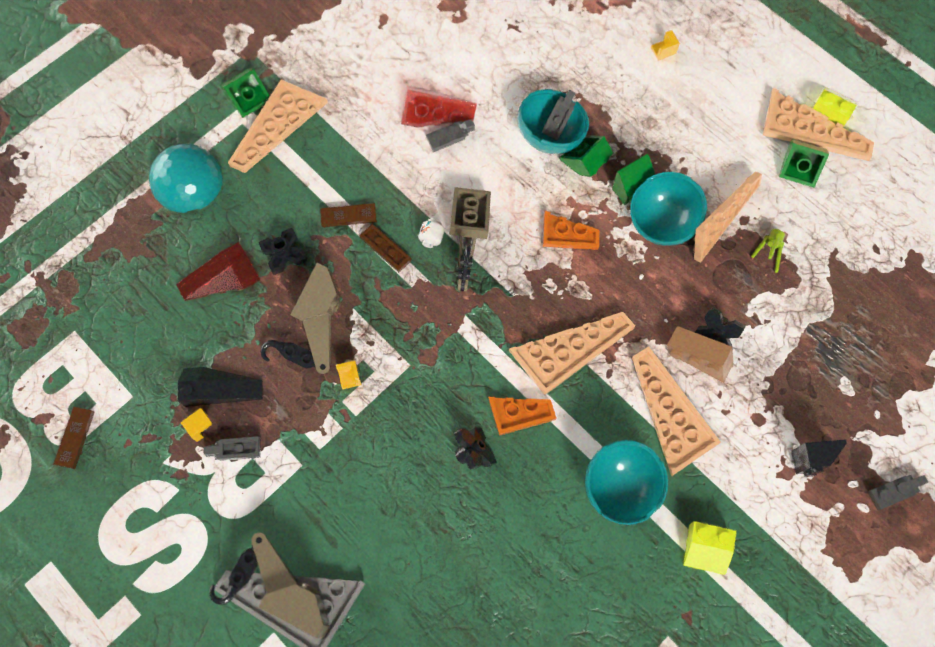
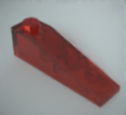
M407 85L401 124L420 128L429 125L437 126L445 123L474 120L477 103L425 88Z
M238 242L219 252L177 283L176 286L183 299L187 301L207 297L209 294H222L234 289L242 290L260 281V278L241 244Z

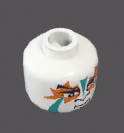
M435 219L424 221L418 234L422 245L428 248L440 245L445 231L440 221Z

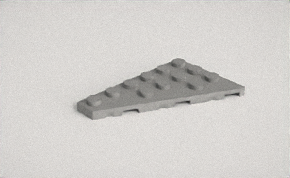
M225 571L215 586V591L223 596L228 591L229 576L232 571ZM253 573L248 584L235 594L231 600L300 647H327L365 586V583L362 581L294 576L301 586L303 583L318 589L316 594L322 596L330 625L324 638H315L259 608L263 597L267 594L261 573Z

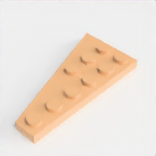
M280 80L229 160V166L246 173L328 103L327 99Z
M773 88L763 131L764 136L791 142V139H796L825 148L830 152L867 161L872 158L873 141L856 132L844 129V125L828 120L829 117L805 104H798L793 101L794 98L789 95L786 97L778 93L779 90Z
M755 171L734 193L696 228L695 246L693 249L694 260L701 263L760 186L761 173Z
M620 312L593 323L583 324V326L575 329L571 328L546 336L541 340L509 348V352L543 394L546 395L632 331L635 325L624 312Z
M648 346L634 355L632 361L670 474L673 476L721 442Z

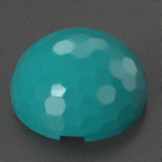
M551 89L534 91L528 94L519 107L517 120L520 132L526 142L538 151L547 154L569 152L583 141L589 128V118L583 106L578 101H571L575 103L574 109L558 141L541 132L557 101L561 96L565 98L567 94Z
M177 144L166 148L155 158L149 171V186L154 198L166 209L179 213H187V211L195 209L200 210L209 205L219 194L223 182L221 166L217 159L208 150L194 144Z
M663 172L653 175L636 189L632 197L630 206L632 223L644 239L661 246L682 244L696 235V228L705 221L707 214L705 194L700 185L687 175L677 172Z
M621 440L612 442L595 453L586 470L585 489L591 505L600 515L618 524L631 525L649 519L660 509L668 490V476L663 461L651 448L633 440Z

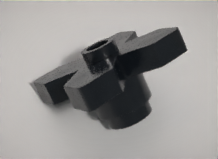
M293 228L282 231L281 236L274 240L266 238L259 242L263 254L272 256L268 265L273 275L283 272L287 261L296 265L307 261L303 249L294 247L298 238Z
M710 307L704 317L707 325L698 326L694 333L732 347L730 339L739 338L746 326L737 320L729 321L726 317H723L721 311Z
M475 427L470 431L464 428L454 432L457 443L460 445L455 451V455L461 464L466 463L468 468L472 470L482 465L490 467L497 463L493 452L485 447L486 437L481 427Z

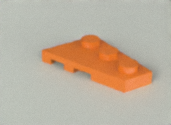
M544 211L543 247L599 249L600 230L579 222H571L566 220L567 218L557 217L552 215L551 212Z
M488 397L499 436L557 419L552 402L548 399Z

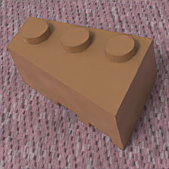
M679 326L676 327L667 344L668 353L673 358L680 359L722 383L725 382L734 364L733 347Z

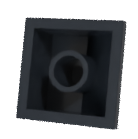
M846 439L808 442L792 450L796 475L804 474V477L817 476V473L824 472V469L831 466L847 444Z

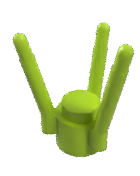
M772 229L769 235H765L763 241L751 257L754 258L766 243L771 248L768 259H772L775 249L778 248L775 264V273H778L782 248L785 244L783 242L785 233L779 229Z

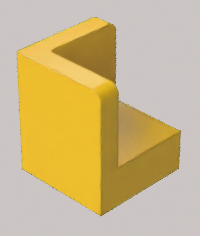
M670 30L665 33L663 41L651 46V50L657 60H661L676 54L680 42L673 31Z
M355 360L336 365L342 389L362 385Z
M200 408L183 420L181 424L191 438L198 442L204 438L201 432L211 426L212 422L208 418V414Z

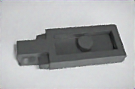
M569 90L565 98L560 97L541 133L558 141L574 109L575 103L571 101L576 94L575 92Z
M472 119L465 122L459 121L427 134L426 139L432 151L436 152L465 140V137L470 132L475 131V124Z
M261 438L220 439L215 442V446H205L203 455L215 457V460L220 461L261 458Z
M911 475L903 476L872 489L868 493L877 510H881L916 495V493L920 492L918 487L929 482L925 475L915 479Z

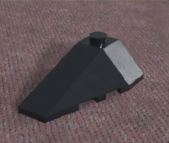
M207 367L184 368L178 380V402L184 407L263 400V381L261 379Z

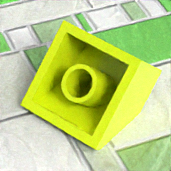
M825 86L812 109L829 117L828 120L835 124L845 125L854 112L857 102Z
M699 522L689 524L683 566L726 575L734 553L736 531Z

